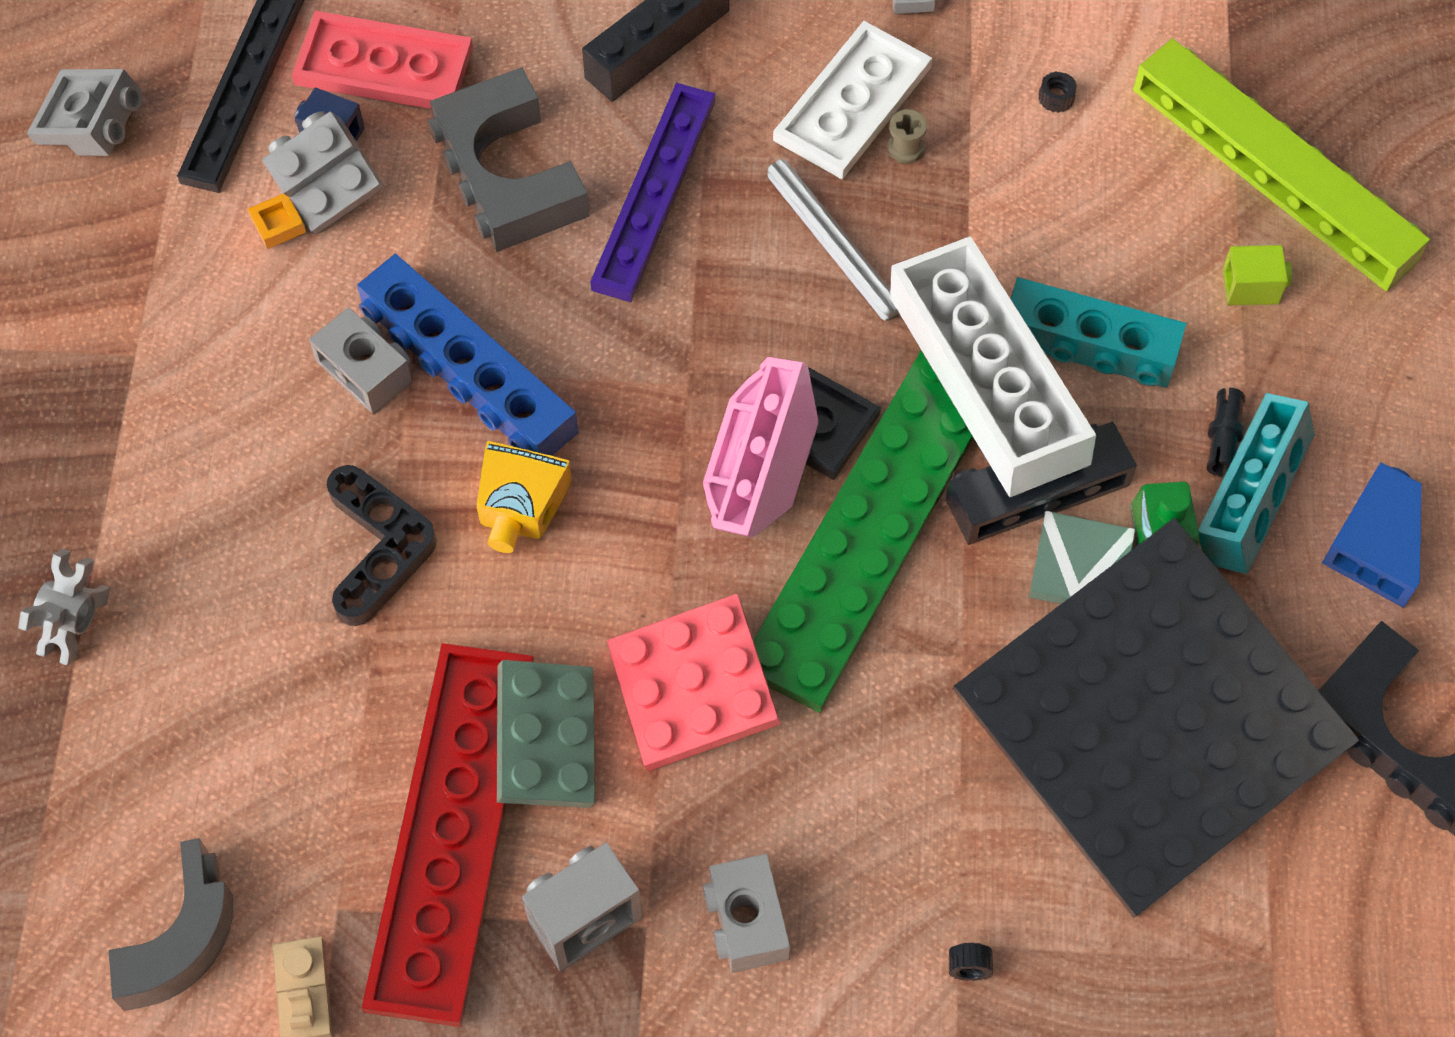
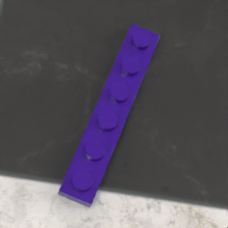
M676 82L590 281L591 291L632 302L715 105V93Z

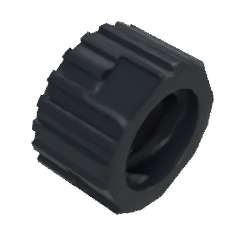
M1057 71L1050 72L1043 77L1038 93V100H1040L1042 107L1057 113L1064 112L1072 107L1076 96V81L1069 74ZM1059 88L1065 95L1052 94L1049 89Z
M961 943L952 946L949 949V975L954 977V979L975 981L991 977L993 975L992 949L981 943Z

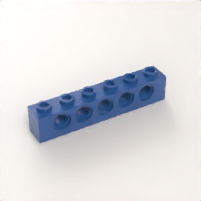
M396 253L357 284L361 299L359 308L364 316L369 317L375 324L380 322L388 329V334L393 342L401 346L404 351L409 348L417 355L420 365L432 377L439 375L446 381L452 395L462 404L469 402L475 407L482 422L492 431L499 429L508 437L510 446L553 456L578 434L576 411ZM402 307H411L408 310L399 311ZM431 333H441L436 337H427ZM461 359H471V361H469L468 363H456ZM492 385L502 386L498 390H486V388ZM521 412L533 413L531 416L526 418L516 417V415Z

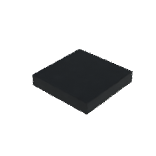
M808 367L819 423L806 465L834 480L879 417L881 407Z

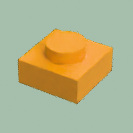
M283 193L247 209L267 249L306 233L304 224L293 203Z

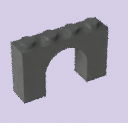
M523 67L430 101L433 118L428 119L427 123L436 144L443 142L446 148L443 151V157L451 175L458 173L462 181L458 183V187L463 201L467 207L474 205L478 213L474 215L477 229L482 239L490 238L496 252L590 217L588 193L571 161L532 176L518 179L494 175L479 163L483 151L495 140L541 123L538 96Z

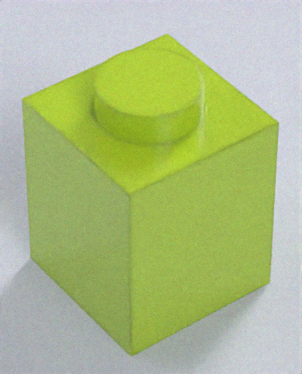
M1282 245L1230 247L1222 269L1227 305L1279 304L1285 288L1290 287L1292 282L1291 263L1285 262Z

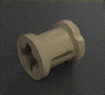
M904 109L898 111L890 120L889 130L892 137L888 140L887 152L891 158L900 164L915 163L924 152L922 138L926 134L927 121L920 112Z

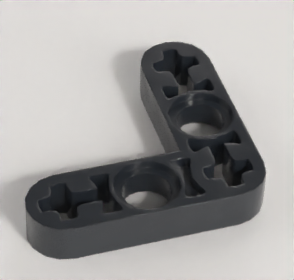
M344 465L333 470L327 479V488L331 501L337 508L381 540L333 592L332 603L337 617L341 622L349 626H359L372 619L430 557L436 548L437 539L432 523L425 516L362 469L354 465ZM355 482L358 493L364 498L361 504L358 496L353 492L346 490L342 493L340 485L345 483L350 486ZM379 504H388L394 508L391 518L383 522L374 521L369 515L372 508ZM422 531L424 538L422 543L415 540L410 544L408 543L407 534L418 535ZM404 550L407 560H404L400 555ZM382 561L395 563L398 566L395 575L385 580L374 577L372 574L373 569L378 563ZM363 580H366L370 586L367 590H365ZM361 596L363 606L361 608L351 606L348 609L345 600L349 597L356 600Z

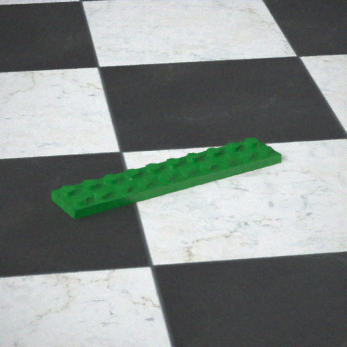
M922 350L919 352L754 638L769 688L819 713L823 710L974 438Z

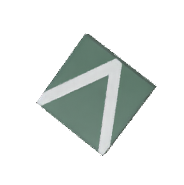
M1045 511L1029 598L1062 604L1131 551L1135 529Z

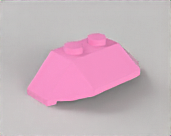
M767 357L760 365L761 369L749 377L730 398L703 481L708 507L712 514L711 522L713 528L753 538L792 508L819 423L808 365L803 362Z

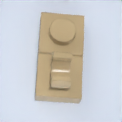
M322 936L272 944L280 1037H333L325 942Z

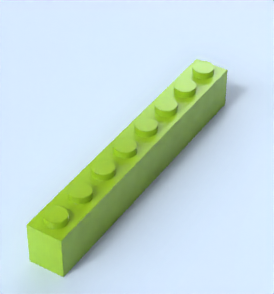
M1171 38L1139 65L1133 87L1135 93L1387 292L1420 261L1430 238L1423 234L1417 225L1408 222L1396 213L1382 198L1373 195L1359 184L1350 173L1341 170L1328 160L1318 148L1309 145L1296 135L1286 123L1278 121L1269 114L1254 98L1246 96L1228 82L1223 74L1210 68L1191 49L1182 46L1175 39Z

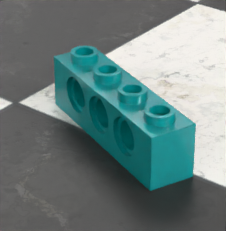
M1017 277L1010 299L1046 355L1060 362H1075L1093 367L1096 371L1103 374H1118L1136 379L1143 385L1168 387L1187 323ZM1042 322H1049L1054 324L1055 326L1049 327L1044 325ZM1084 334H1093L1098 338H1089ZM1126 345L1136 346V347H1138L1140 350L1130 349V348L1127 347Z
M1270 393L1265 394L1198 529L1201 549L1214 566L1244 574L1249 573L1315 436L1309 402Z

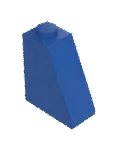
M1380 462L1332 543L1322 564L1404 608L1420 583L1422 484L1412 479L1402 469L1389 467Z

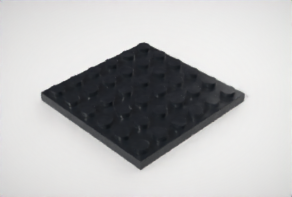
M1175 518L952 688L1133 918L1359 741L1347 724Z

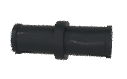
M1225 388L1217 392L1214 421L1208 427V437L1211 439L1206 468L1209 473L1219 477H1223L1224 465L1227 466V473L1236 455L1238 443L1244 438V427L1241 424L1246 397L1241 390L1236 388H1229L1228 400L1225 399Z

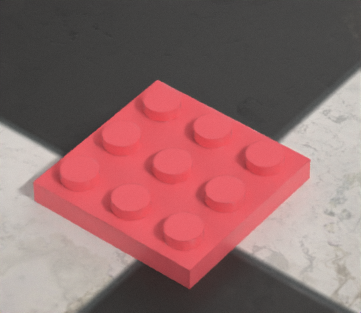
M738 594L607 640L642 761L648 771L781 725Z

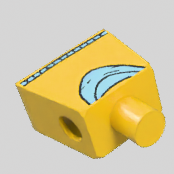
M487 441L478 491L477 511L480 523L492 528L487 542L492 549L502 553H512L519 535L534 539L541 538L544 535L570 488L572 476L569 460Z

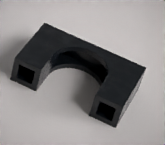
M1381 621L1318 691L1359 739L1358 742L1347 750L1349 756L1359 765L1367 768L1370 767L1385 779L1387 786L1393 793L1401 798L1411 800L1421 808L1426 818L1434 826L1442 830H1448L1455 836V754L1445 757H1428L1412 752L1392 736L1384 721L1382 712L1383 696L1407 669L1419 652V649Z

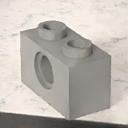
M349 307L309 338L316 362L372 414L376 413L412 383L408 367L410 358L407 353L395 342L391 345L388 344L381 337L379 328L369 317L363 316L360 318ZM366 355L371 356V357H370L369 359H367V360H363V361H358V360H357L358 358H360V357H362V356H366Z
M767 853L710 866V883L702 884L708 913L717 911L721 929L713 931L719 960L728 958L731 973L789 960L790 945ZM739 906H749L757 912L758 916L752 922L740 923L732 917L731 913Z

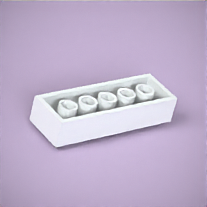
M972 237L964 238L892 265L890 291L892 302L1008 496H1015L1090 466L1096 440L1094 430Z

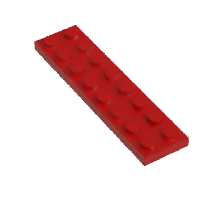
M446 643L441 644L361 1008L364 1013L462 1027L506 803H497L498 665L502 660L534 662L532 655Z

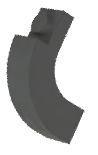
M200 838L180 842L184 901L181 911L171 927L152 941L109 950L112 999L123 1011L155 1005L185 991L207 972L219 956L226 942L233 917V894L224 881L218 882L220 873L215 852H208Z

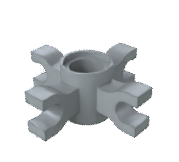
M61 549L54 553L52 557L51 569L55 581L49 580L45 582L37 593L34 605L21 611L18 628L27 631L31 627H43L42 638L38 642L36 654L45 657L54 651L55 643L61 649L59 663L69 665L77 659L78 643L75 634H83L90 626L96 609L107 604L110 587L101 585L95 589L86 588V578L92 573L94 560L87 557L76 563V571H74L69 565L71 551Z

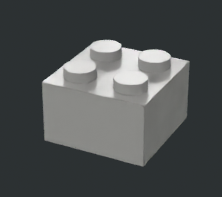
M607 842L596 849L593 846L582 849L570 859V866L554 876L552 873H546L538 877L527 887V893L521 896L530 927L560 972L642 919L639 889Z

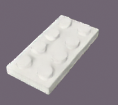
M863 21L773 131V141L843 180L931 69L932 57Z

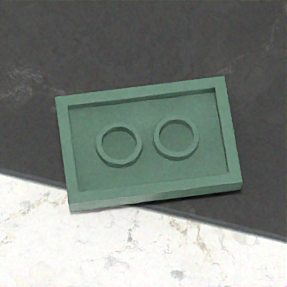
M502 660L499 663L497 697V803L590 808L595 804L593 667Z

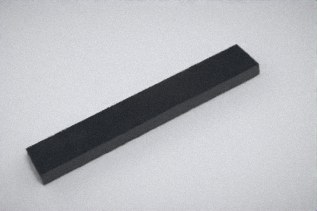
M304 0L256 1L178 172L177 177L180 184L216 193L220 192Z

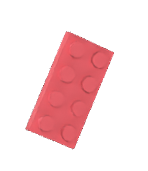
M315 11L294 67L292 78L294 85L317 87L325 91L431 109V100L460 90L473 50L472 38Z

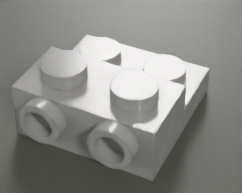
M61 69L27 135L36 145H68L76 155L109 156L115 145L123 142L125 138L124 125L132 111H137L141 107L142 90L124 69Z
M320 111L307 117L302 123L303 131L292 139L290 136H282L273 141L268 147L270 154L262 159L282 193L290 197L310 231L316 235L385 188L343 120L331 111L326 115Z

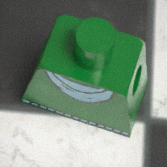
M1188 482L1154 483L1143 485L1130 504L1137 546L1173 518L1178 521L1198 545L1199 533Z

